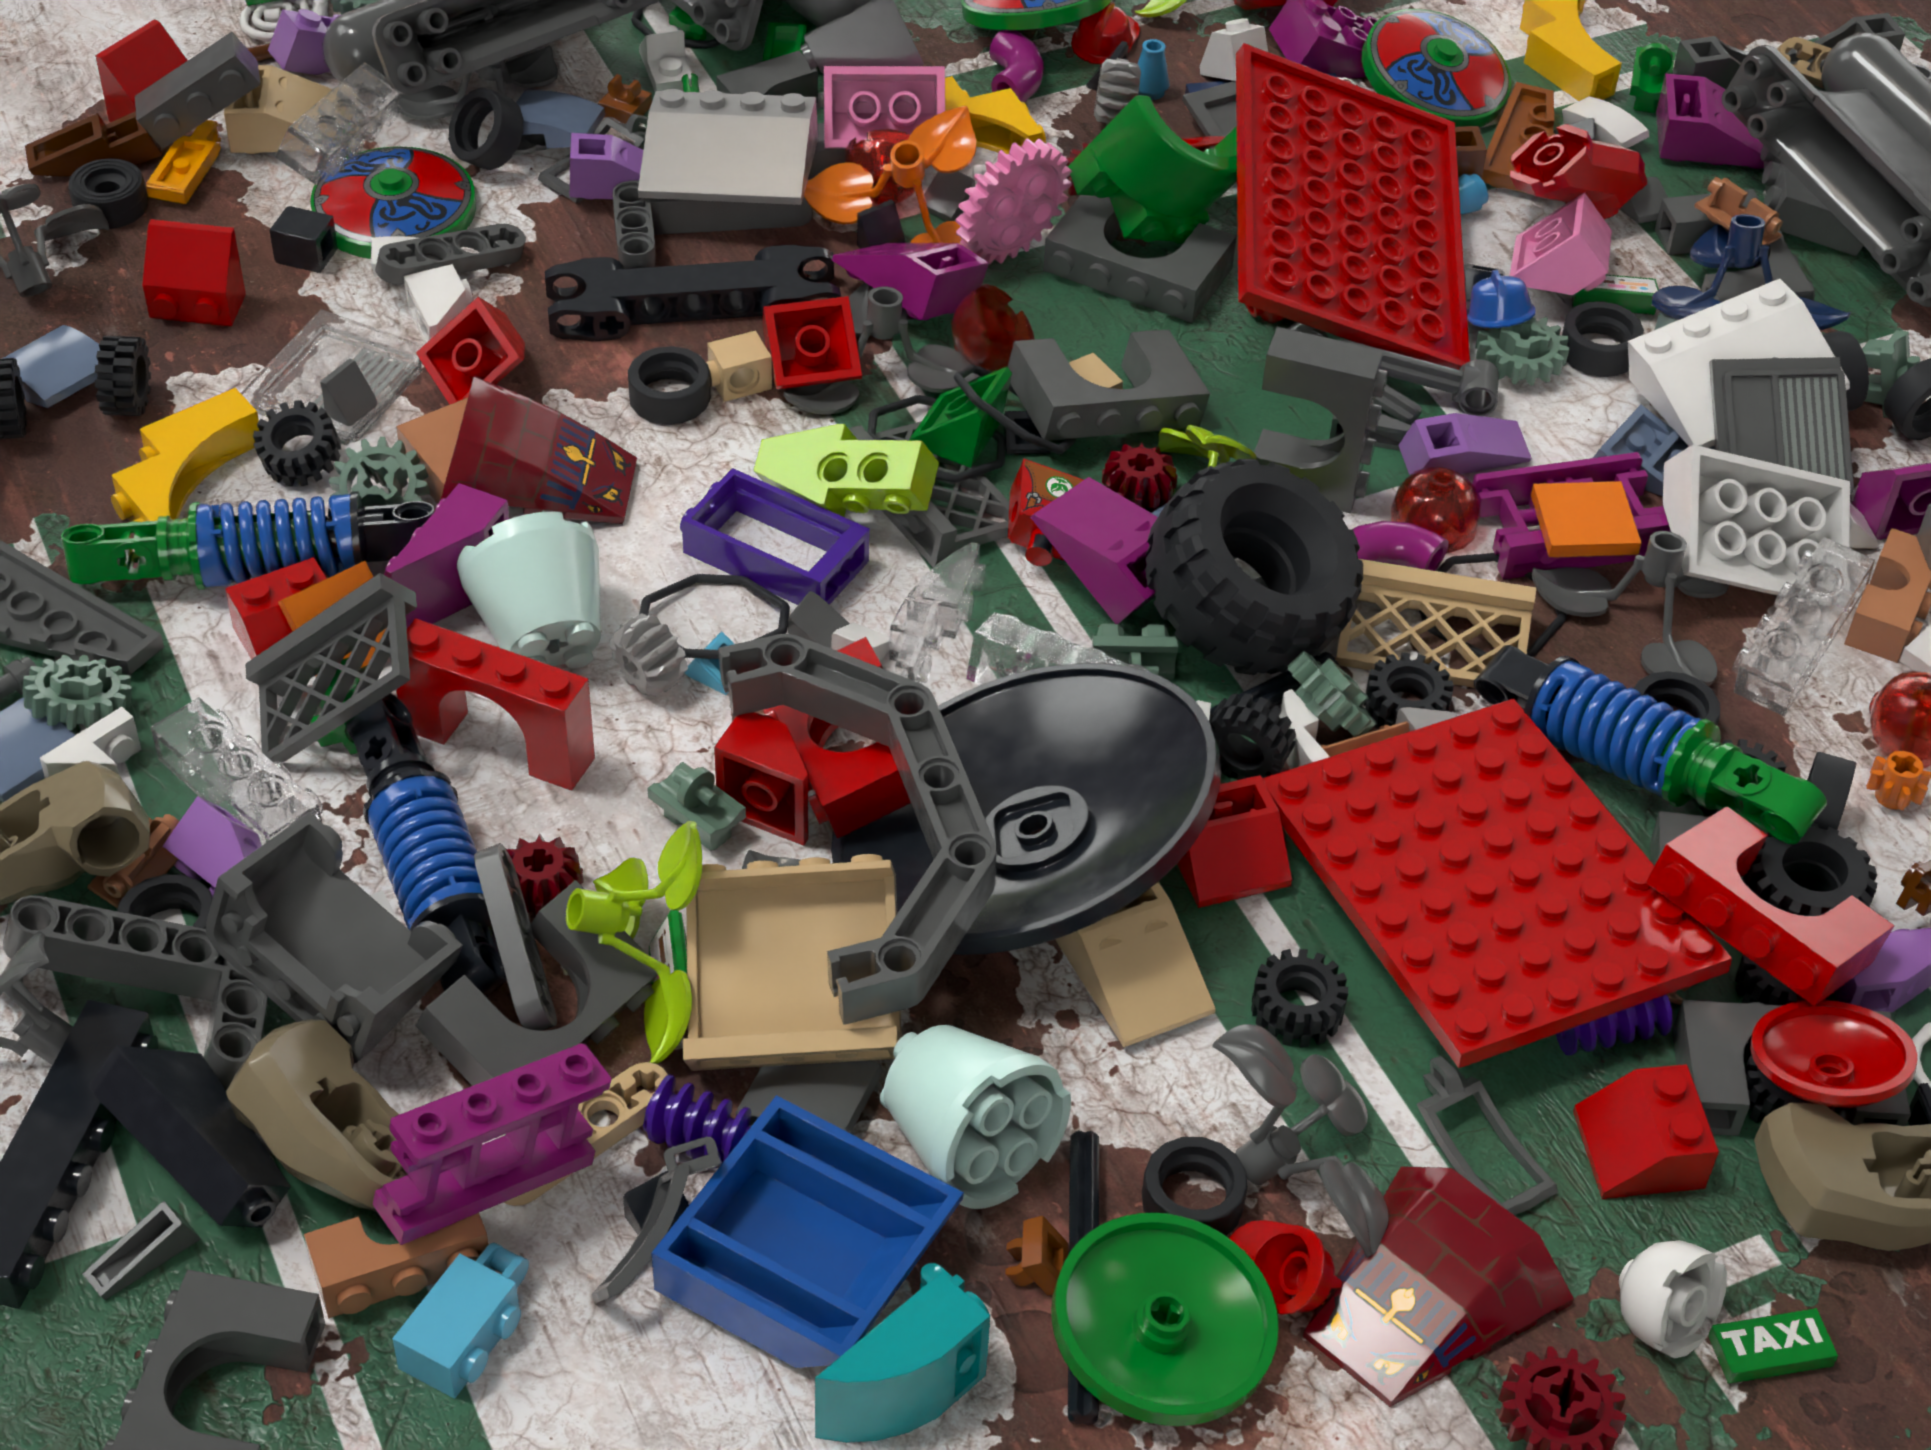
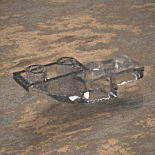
M971 542L939 562L916 584L898 609L890 626L889 660L896 661L895 674L918 683H927L932 667V655H930L932 649L939 651L943 637L956 639L962 621H970L974 607V595L972 593L973 590L981 591L986 573V564L979 563L980 544Z

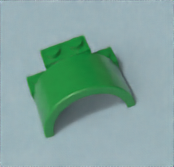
M1137 95L1068 166L1072 170L1070 176L1077 195L1110 198L1124 239H1141L1145 242L1156 240L1174 241L1177 244H1182L1199 223L1205 225L1210 220L1207 210L1237 182V126L1213 149L1209 148L1202 152L1186 143L1166 125L1156 111L1149 96Z

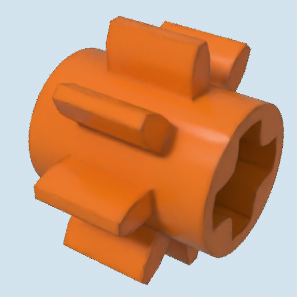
M1894 751L1888 756L1887 760L1880 756L1875 758L1866 788L1875 790V797L1879 804L1889 809L1904 811L1911 801L1918 805L1923 803L1928 790L1927 786L1931 778V772L1923 771V763L1916 755L1906 751Z

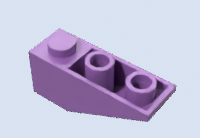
M282 9L268 48L269 53L285 71L313 75L330 72L324 62L322 42L327 27L341 15L335 14L333 17H327L307 9H300L298 12Z
M571 133L569 197L590 200L613 199V189L617 184L625 181L639 180L643 150L613 135Z
M1460 413L1415 420L1398 445L1412 483L1530 462L1532 459L1517 421Z
M199 796L196 797L163 844L165 849L178 858L174 866L179 871L199 881L203 878L211 884L209 890L212 897L218 877L262 846L260 838L255 831L225 808Z
M1931 928L1898 929L1892 931L1873 963L1834 991L1837 1001L1854 1004L1872 1011L1894 1012L1931 986Z

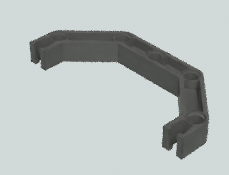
M777 634L718 648L721 682L725 693L729 692L730 708L733 716L785 705L889 746L934 860L881 938L827 951L828 979L833 997H839V1014L843 1025L905 1010L917 1005L932 987L996 886V845L934 695L928 687L921 683L797 635Z

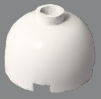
M1678 1240L1655 1243L1638 1254L1635 1259L1630 1260L1620 1274L1619 1287L1621 1312L1631 1332L1649 1346L1672 1358L1687 1356L1696 1349L1705 1339V1336L1694 1333L1702 1326L1705 1318L1716 1321L1726 1293L1727 1271L1725 1265L1715 1261V1258L1719 1256L1695 1244Z

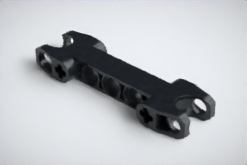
M780 245L763 248L755 255L753 261L624 269L623 264L619 260L611 257H598L556 264L544 272L546 296L555 301L553 305L548 307L549 331L551 335L561 339L591 342L608 341L625 336L629 332L631 325L763 317L764 306L804 302L817 298L841 297L840 288L828 283L835 278L834 262L832 261L834 254L822 247ZM813 260H820L826 264L819 271H803L804 266ZM570 277L577 282V286L559 288L553 283L558 278ZM563 315H580V320L571 326H564L557 322Z

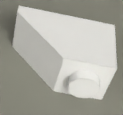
M1248 19L1228 21L1225 23L1226 29L1211 33L1199 67L1201 75L1236 81V53L1243 43L1268 52L1265 27L1249 24Z
M453 264L404 276L407 307L425 344L473 301L467 279L460 280Z

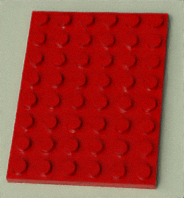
M1243 43L1236 53L1238 302L1356 343L1459 370L1463 364L1470 362L1455 122Z
M1515 699L1262 778L1279 810L1281 824L1458 1068L1729 972L1732 957L1706 926L1646 883L1654 868L1653 863L1531 718L1524 713V710Z

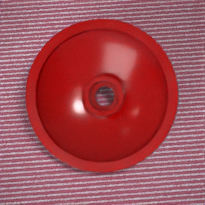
M1822 1000L1815 1006L1808 1001H1799L1775 1008L1766 1013L1756 1023L1751 1038V1054L1755 1064L1776 1086L1797 1098L1833 1107L1867 1106L1897 1095L1913 1080L1918 1061L1917 1050L1912 1039L1899 1025L1870 1009L1838 1001Z

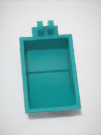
M936 1263L924 1265L921 1269L920 1290L815 1377V1438L845 1443L879 1441L909 1433L937 1419L986 1376L991 1315L977 1295L969 1291L964 1292L965 1281L956 1274L952 1277Z

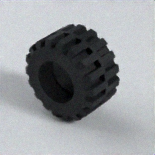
M1816 823L1811 825L1797 844L1781 842L1767 833L1768 836L1748 873L1742 878L1746 886L1765 902L1783 911L1802 916L1825 914L1851 895L1870 907L1878 884L1875 882L1877 877L1876 868L1869 865L1870 856L1865 850H1858L1856 848V841L1850 837L1843 838L1839 836V831L1831 827L1828 830L1821 829Z

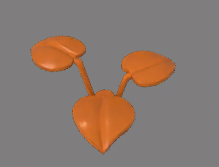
M962 106L935 115L917 126L910 134L908 140L894 145L890 153L891 164L883 166L884 172L874 188L873 177L866 168L860 164L846 162L828 167L814 178L808 180L804 198L811 208L823 218L837 224L857 223V213L872 207L871 197L879 196L889 177L892 176L894 181L902 187H913L915 189L923 223L927 233L915 236L910 243L960 244L961 238L956 234V231L961 226L957 222L946 221L935 229L932 226L922 189V180L925 176V169L930 165L938 172L954 173L964 169L972 162L976 153V137L968 107Z

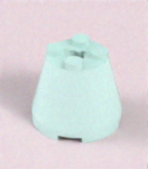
M561 512L526 514L492 526L494 535L488 537L476 547H464L457 561V570L462 587L502 649L551 666L566 664L568 668L573 669L584 667L593 660L592 651L597 647L601 639L599 548L593 529L587 521L581 524L566 521L563 519Z
M950 1025L934 1026L918 1035L910 1032L901 1037L896 1043L893 1052L895 1060L888 1071L884 1088L880 1094V1102L888 1109L931 1176L964 1192L960 1205L971 1209L992 1207L1019 1193L1016 1183L1034 1167L1040 1158L1047 1163L1058 1148L1068 1124L1071 1094L1063 1088L1058 1070L1038 1056Z

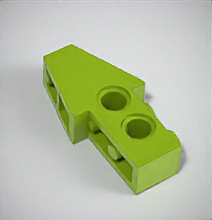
M834 424L762 439L753 471L763 482L845 517L846 510L855 513H867L869 510H888L896 514H907L909 510L927 511L939 462L922 441L858 440L845 424Z

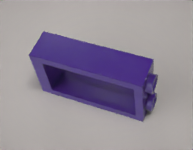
M734 468L719 482L716 481L711 485L705 497L694 508L691 507L684 513L680 523L683 553L728 574L747 577L771 593L796 605H799L810 591L819 595L830 605L869 562V528ZM737 511L826 551V553L809 571H806L718 530Z

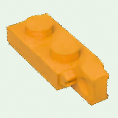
M206 120L196 127L190 137L182 136L174 141L146 182L148 197L187 204L219 155L221 137L218 134L217 121Z

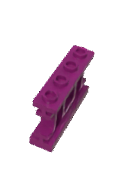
M1634 452L1474 475L1468 500L1471 512H1474L1477 518L1498 515L1504 528L1496 529L1492 547L1495 555L1500 554L1497 569L1502 579L1525 577L1526 573L1533 571V567L1540 570L1564 567L1589 568L1631 562L1637 556L1549 557L1541 530L1529 531L1527 528L1539 525L1531 498L1533 484L1622 481L1641 540L1639 555L1645 556L1650 536L1658 531L1671 532L1663 506L1643 508L1637 497L1644 494L1648 479L1646 471H1640L1643 461L1640 454ZM1529 505L1530 509L1518 510L1517 506Z
M581 1043L392 1117L389 1130L396 1140L391 1142L390 1150L408 1175L384 1184L383 1188L375 1190L373 1206L399 1244L403 1245L591 1166L596 1151L587 1138L592 1137L593 1128L578 1110V1106L580 1103L602 1095L604 1091L610 1088L612 1078L587 1045Z

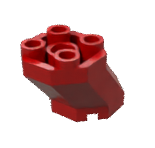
M1569 124L1556 127L1558 134L1549 137L1545 131L1534 134L1511 158L1514 171L1510 170V178L1516 189L1536 197L1562 201L1565 204L1585 192L1603 219L1616 215L1625 203L1647 185L1648 180L1645 174V163L1639 152L1619 145L1592 140L1588 131Z

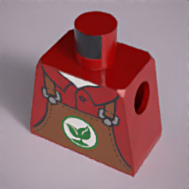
M1023 459L1010 489L1008 539L1014 544L1027 548L1025 557L1033 565L1046 566L1051 563L1052 557L1063 561L1062 556L1030 517L1084 480Z

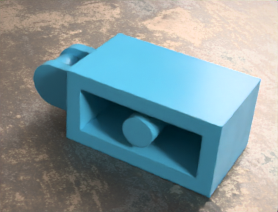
M495 1242L489 1244L476 1261L459 1253L392 1338L398 1369L455 1399L467 1382L473 1383L480 1377L486 1367L489 1353L499 1340L507 1339L516 1329L521 1317L517 1288L527 1274L529 1260L510 1252Z

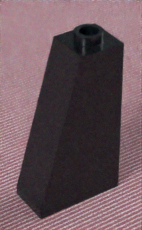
M116 1045L88 1086L98 1100L220 1226L262 1228L273 1216L276 1207L291 1188L254 1131L236 1118L225 1088L202 1054Z

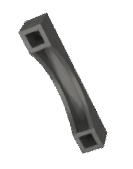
M1889 13L1853 17L1837 30L1814 42L1833 48L1839 41L1857 32L1876 33L1888 39L1900 51L1905 33ZM1716 36L1682 40L1679 43L1672 74L1705 77L1722 88L1728 89L1730 82L1749 51L1729 46ZM1795 49L1785 53L1790 56V63L1793 65L1802 60L1796 57ZM1815 55L1807 60V62H1810V65L1815 59ZM1822 60L1820 63L1821 73L1825 60Z

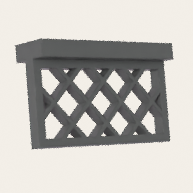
M921 422L878 432L876 436L881 440L909 441ZM861 425L849 428L858 440H874ZM934 455L938 462L953 465L959 470V472L938 467V471L957 474L976 467L973 464L969 468ZM984 474L956 483L935 479L954 485L953 490L933 486L931 499L948 503L947 508L936 506L930 501L927 511L909 510L907 514H896L888 510H882L934 569L950 565L953 552L1008 537L1009 501ZM963 487L978 491L983 498L959 492V489ZM954 505L979 511L978 516L952 509ZM984 513L1003 517L1006 521L1000 523L985 519L983 516ZM952 524L973 530L957 535V529Z
M379 573L245 664L246 679L259 685L263 765L272 769L276 768L410 681L406 615L417 608L416 592ZM386 629L380 642H376L375 639L378 633ZM371 647L376 648L364 673H359ZM351 652L345 666L340 664L343 657ZM391 655L392 671L378 680ZM337 669H339L342 672L340 673L328 697L324 694L328 689ZM317 675L311 688L307 687L309 680ZM355 678L360 679L351 698L343 702ZM303 692H307L308 694L295 719L291 718ZM277 695L284 696L277 709ZM321 700L326 701L317 720L310 724ZM287 723H292L284 741L279 744V739Z

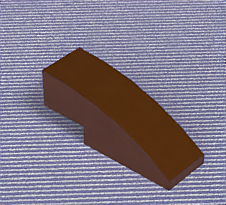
M136 111L108 124H105L100 115L96 113L25 145L28 169L32 175L71 176L74 171L84 164L100 159H121L138 165L162 156L161 146L139 124L136 118Z

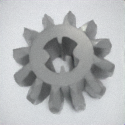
M1119 58L1117 60L1106 59L1103 62L1094 108V116L1097 122L1108 125L1138 95L1141 76L1138 64Z
M641 613L635 618L631 617L620 625V628L613 633V637L609 640L610 648L613 651L612 659L618 663L621 668L620 672L625 674L631 685H636L639 691L645 695L651 694L656 697L663 691L667 692L677 685V681L688 670L687 661L684 658L686 654L677 642L678 637L673 636L669 631L668 625L661 624L658 618L652 614L647 616Z

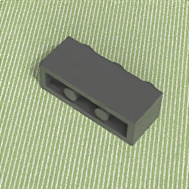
M230 32L135 95L137 121L164 149L261 85L257 59L237 36Z

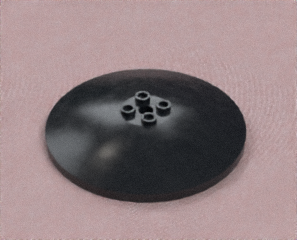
M1076 663L1037 668L1008 675L966 691L938 706L996 845V886L953 954L972 955L1012 951L1042 944L1076 932L1115 913L1141 896L1160 881L1182 859L1204 829L1213 811L1221 779L1220 753L1213 730L1203 710L1189 694L1165 678L1144 670L1104 663ZM911 803L842 837L837 838L834 831L832 833L831 853L833 863L851 862L852 857L861 854H875L882 856L883 860H891L896 873L897 913L934 860ZM1043 829L1039 833L1031 835L1032 832Z

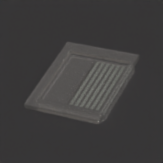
M321 309L250 382L241 394L256 409L259 415L267 417L266 412L270 409H273L276 414L281 412L279 404L287 402L289 408H294V400H302L305 408L310 401L316 403L318 410L321 407L324 409L320 381L351 358L355 360L373 391L377 405L352 426H346L331 418L341 444L348 446L350 443L359 441L422 372V362L416 352L423 344Z

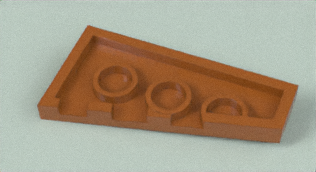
M1519 82L1515 83L1487 149L1481 178L1484 183L1496 188L1523 192L1515 188L1510 178V170L1514 171L1511 158L1534 134L1545 131L1548 137L1555 135L1553 133L1555 120L1553 90Z

